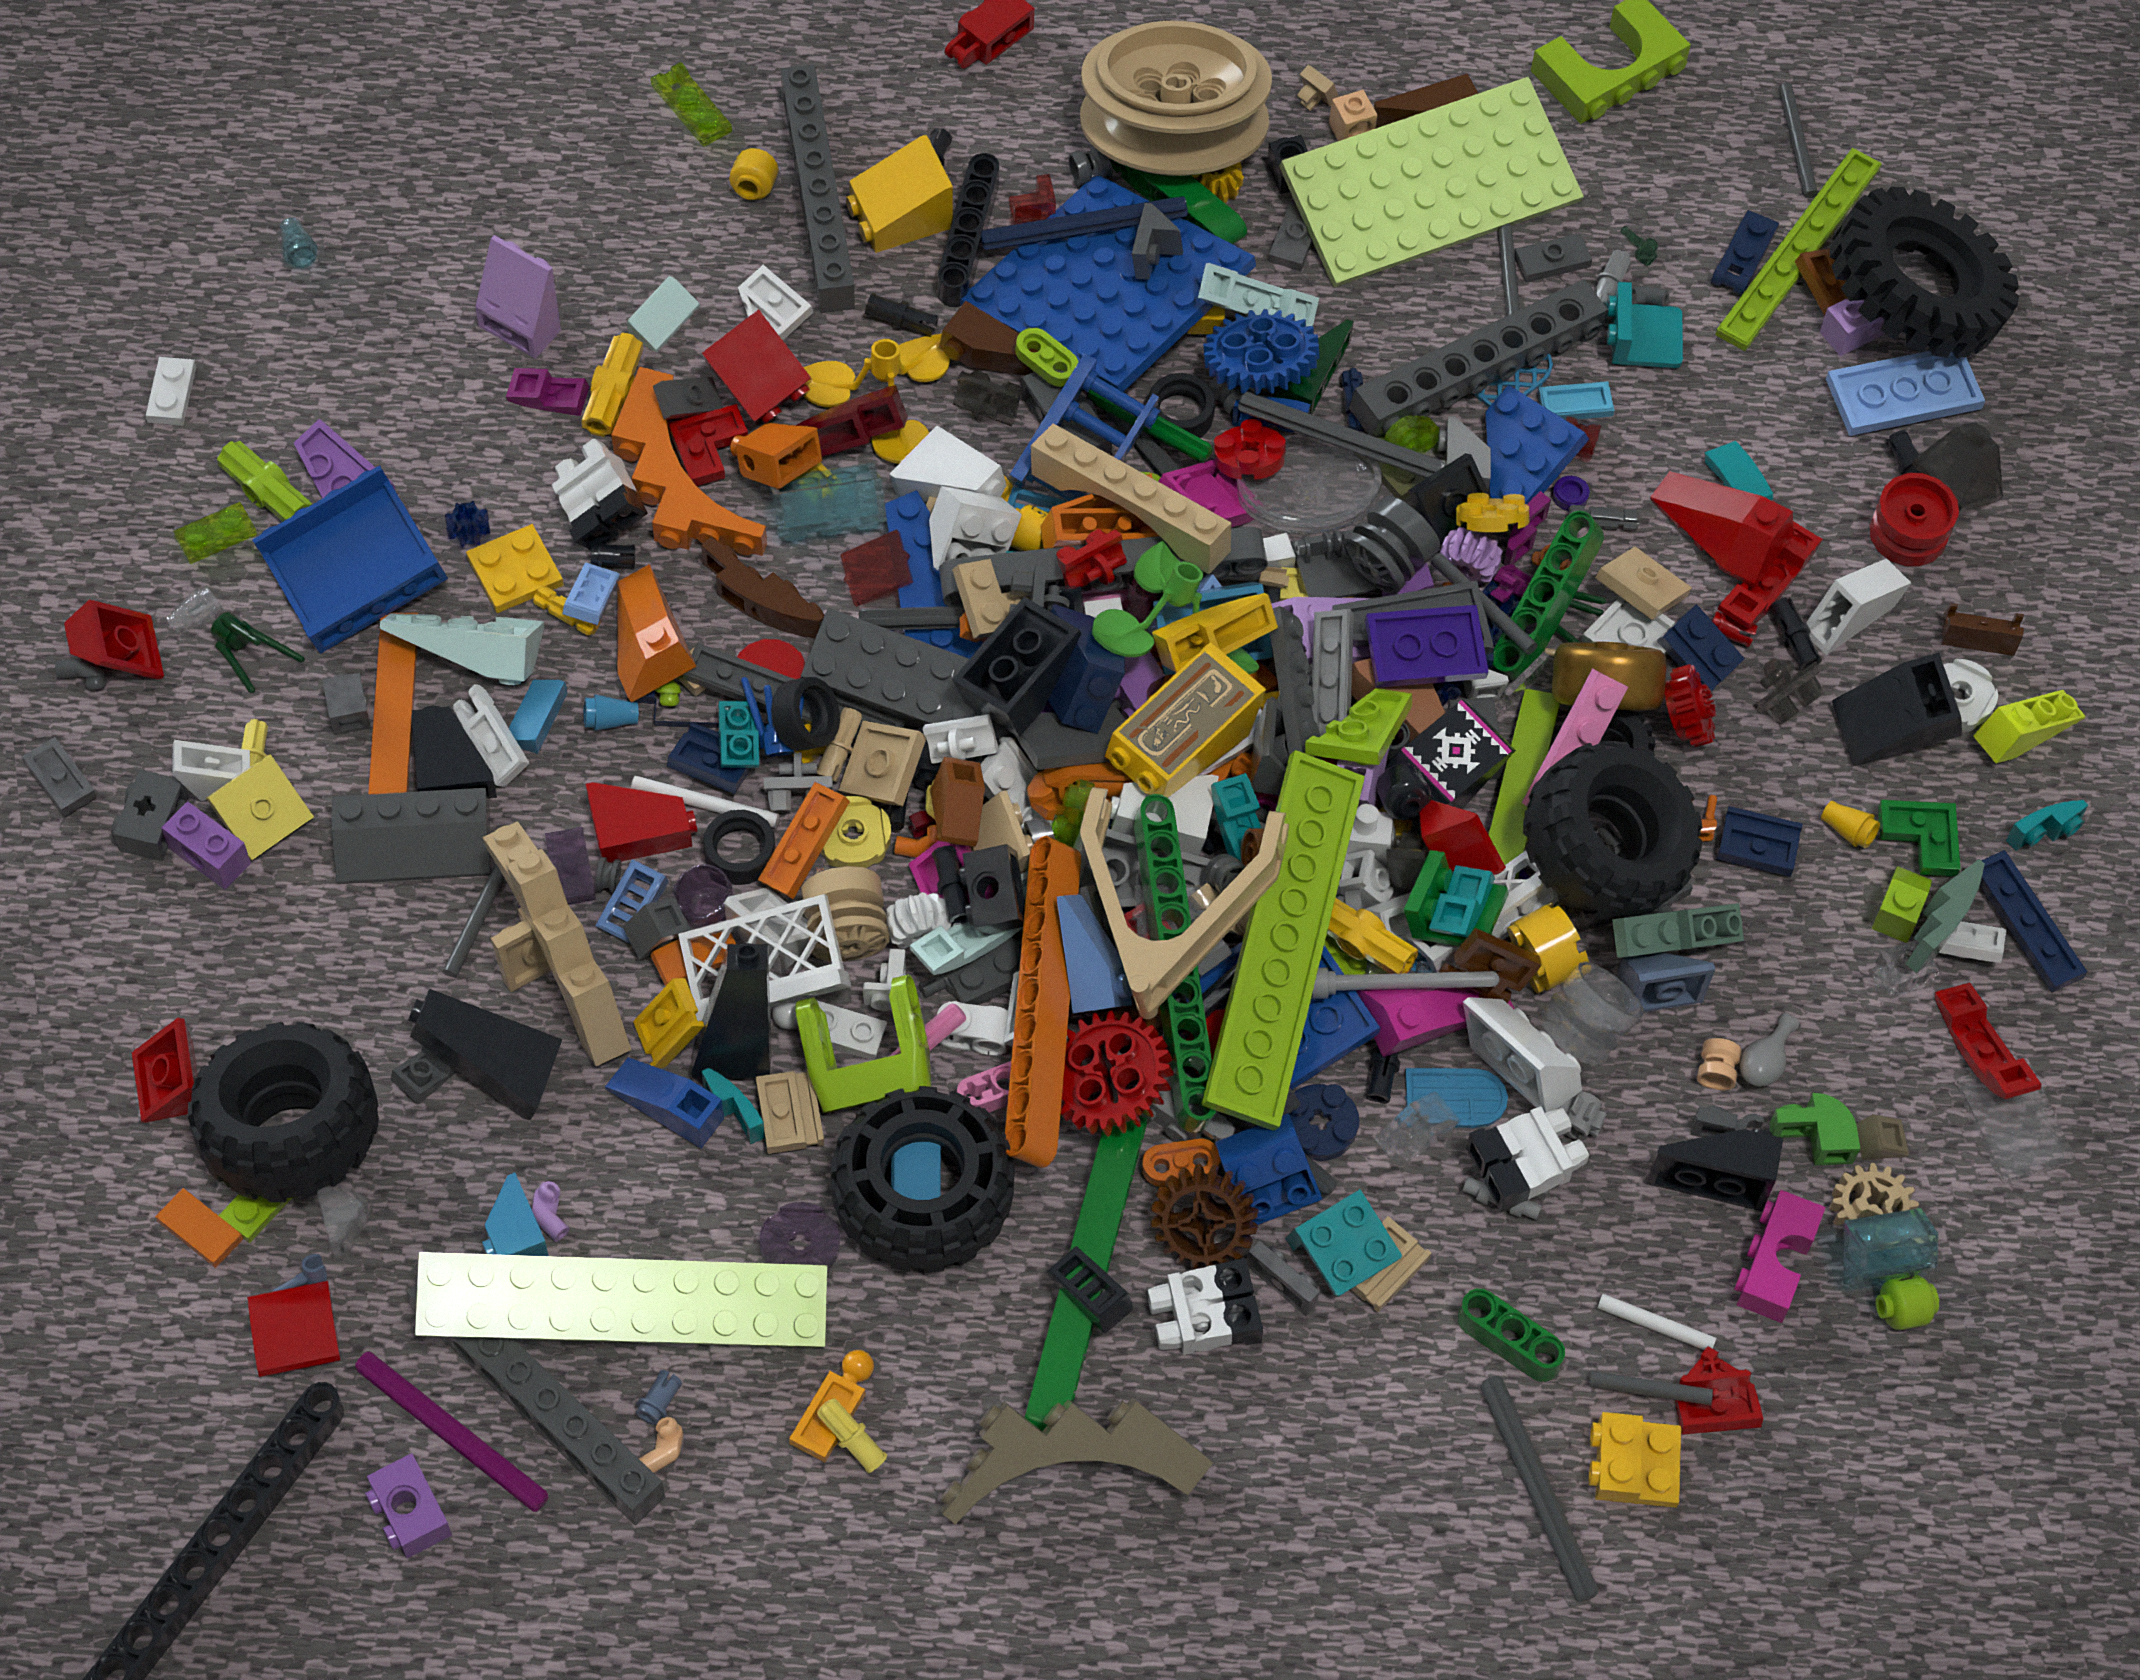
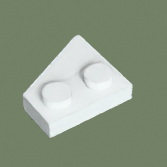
M764 265L738 287L748 317L759 309L782 340L787 338L813 314L812 306Z

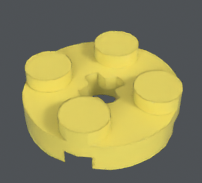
M847 796L846 798L850 803L823 847L821 854L825 857L826 862L833 867L853 866L867 868L879 863L885 857L891 842L890 820L882 808L880 810L872 805L871 800L860 796ZM852 826L856 827L857 832H864L857 839H850L843 834L848 833L849 827Z

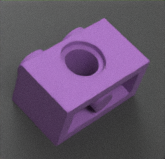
M188 801L161 827L168 849L224 890L251 864L245 843Z
M412 1453L367 1476L372 1490L366 1492L365 1495L375 1515L384 1513L389 1525L383 1527V1531L393 1550L401 1547L406 1558H409L452 1536L448 1522ZM404 1502L416 1504L414 1510L408 1514L401 1515L396 1513L397 1507Z

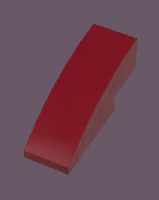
M892 385L832 407L802 421L796 426L817 428L821 455L825 456L867 444L873 436L904 428L908 415L896 385Z

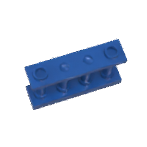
M1084 353L1009 474V482L1022 489L1026 481L1030 483L1036 481L1068 501L1086 496V494L1078 490L1060 491L1032 475L1031 445L1053 423L1060 427L1064 420L1069 423L1073 420L1118 447L1119 449L1114 457L1123 462L1143 428L1151 429L1161 412V410L1156 408L1159 397L1152 394L1147 404L1144 405L1098 378L1099 374L1095 372L1097 360ZM1083 390L1086 392L1092 390L1137 417L1128 435L1126 436L1079 408L1080 404L1076 400Z

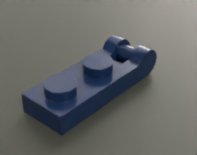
M1747 210L1721 262L1716 267L1710 283L1721 287L1723 284L1734 289L1733 293L1742 296L1778 230L1779 222ZM1729 270L1740 274V276L1730 273Z

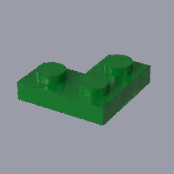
M1880 801L1878 805L1880 840L1916 841L1918 843L1920 875L1957 876L1961 867L1956 803Z

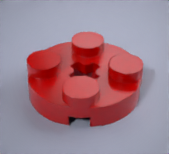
M1247 419L1241 423V426L1231 428L1215 437L1214 453L1216 467L1223 474L1234 479L1242 480V474H1254V480L1267 478L1277 473L1285 463L1286 440L1274 429L1262 426L1259 420Z

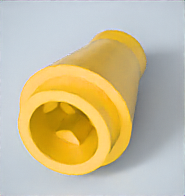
M1833 800L1827 804L1821 815L1822 821L1828 823L1854 847L1858 845L1863 848L1869 847L1880 829V822L1874 819L1873 814L1838 804Z

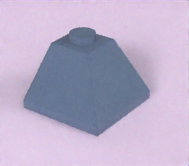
M1663 952L1622 958L1617 976L1628 1014L1703 1003L1715 972V966L1713 962Z

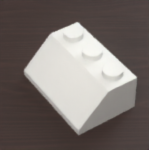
M1469 997L1463 1001L1470 1047L1536 1108L1541 1106L1545 1113L1556 1110L1582 1091L1580 1077L1582 1070L1578 1061L1571 1054L1561 1052L1545 1031L1539 1032L1535 1029L1520 1009H1513L1503 999Z

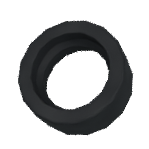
M1175 373L1159 379L1151 387L1148 400L1152 394L1157 395L1159 400L1156 408L1161 410L1160 405L1163 400L1178 395L1191 397L1202 406L1201 414L1190 420L1172 419L1162 411L1159 414L1160 417L1199 438L1209 431L1214 419L1216 402L1214 392L1207 382L1196 375Z
M804 677L787 681L777 688L772 699V720L779 738L787 747L795 751L810 750L827 746L835 739L840 724L839 705L833 690L825 681L817 677ZM801 695L806 699L811 709L812 728L810 732L805 728L800 716L799 705Z
M745 809L730 810L718 815L708 825L703 836L705 862L710 872L719 880L733 885H745L758 881L775 851V835L769 822L758 813ZM745 830L756 834L760 838L762 851L755 859L749 862H728L718 854L717 845L719 840L724 835L733 831Z

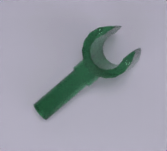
M1623 226L1620 232L1638 248L1634 253L1636 260L1645 266H1650L1657 258V241L1652 238L1644 240L1627 226Z

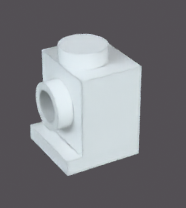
M1371 849L1346 854L1341 880L1339 881L1340 892L1343 896H1345L1344 892L1360 890L1363 909L1388 901L1393 894V887L1390 885L1392 872L1374 858L1375 852Z

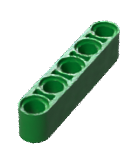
M1110 159L1113 170L1117 173L1120 171L1122 173L1120 176L1149 201L1183 196L1186 199L1188 215L1182 217L1183 219L1233 245L1247 236V227L1241 216L1191 175L1167 176L1153 174L1128 167Z
M1574 511L1564 519L1511 617L1524 632L1530 624L1537 623L1536 629L1531 634H1528L1537 643L1536 650L1527 655L1504 632L1493 650L1494 666L1503 675L1508 676L1510 681L1522 682L1533 673L1602 546L1604 532L1593 517L1585 511ZM1590 527L1585 536L1577 538V534L1582 528ZM1572 559L1568 568L1559 570L1563 561ZM1549 591H1554V596L1551 600L1542 603L1543 596ZM1519 655L1518 662L1512 667H1507L1509 659Z

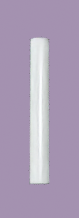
M1602 1294L1597 1309L1702 1350H1705L1707 1346L1713 1349L1716 1337L1606 1294Z

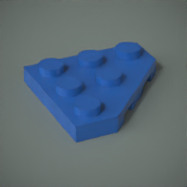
M1508 385L1486 410L1487 446L1491 448V477L1489 483L1491 498L1503 499V496L1508 494H1520L1525 496V504H1528L1540 491L1544 493L1587 443L1589 440L1588 436L1581 429Z

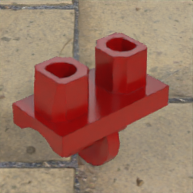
M1097 529L1088 534L1085 539L1086 545L1076 550L1074 547L1067 545L1058 550L1056 556L1059 568L1063 573L1065 586L1083 587L1096 579H1099L1104 585L1114 582L1113 570L1127 563L1122 549V534L1116 529L1108 534L1101 529Z

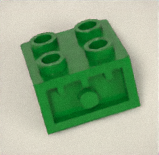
M1430 850L1404 907V913L1412 938L1460 947L1467 939L1466 937L1434 932L1429 928L1440 893H1447L1453 875L1452 870L1449 869L1445 852ZM1493 884L1485 907L1473 930L1477 928L1492 934L1509 895L1506 886Z

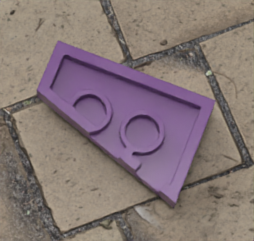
M318 419L294 442L322 499L330 491L340 489L357 479L361 473L376 468L321 419Z

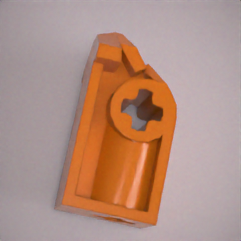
M1111 762L1074 765L1041 771L1033 777L1026 792L1031 808L1044 819L1054 820L1055 815H1084L1089 794L1093 787L1108 789L1105 799L1109 800L1110 803L1112 796L1119 797L1124 783H1133V780L1123 771L1115 768Z

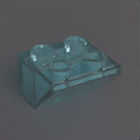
M1922 1208L1844 1221L1843 1285L1846 1291L1880 1286L1886 1280L1913 1275L1925 1277L1938 1266V1232Z

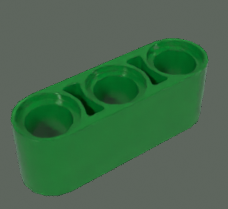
M1476 1288L1470 1290L1464 1296L1458 1313V1323L1466 1334L1536 1381L1547 1382L1553 1380L1558 1375L1565 1358V1347L1556 1336L1490 1291ZM1480 1308L1487 1316L1477 1318L1469 1312V1309ZM1506 1330L1516 1332L1520 1340L1510 1341L1503 1336L1502 1332ZM1545 1353L1553 1359L1554 1363L1544 1364L1535 1355Z

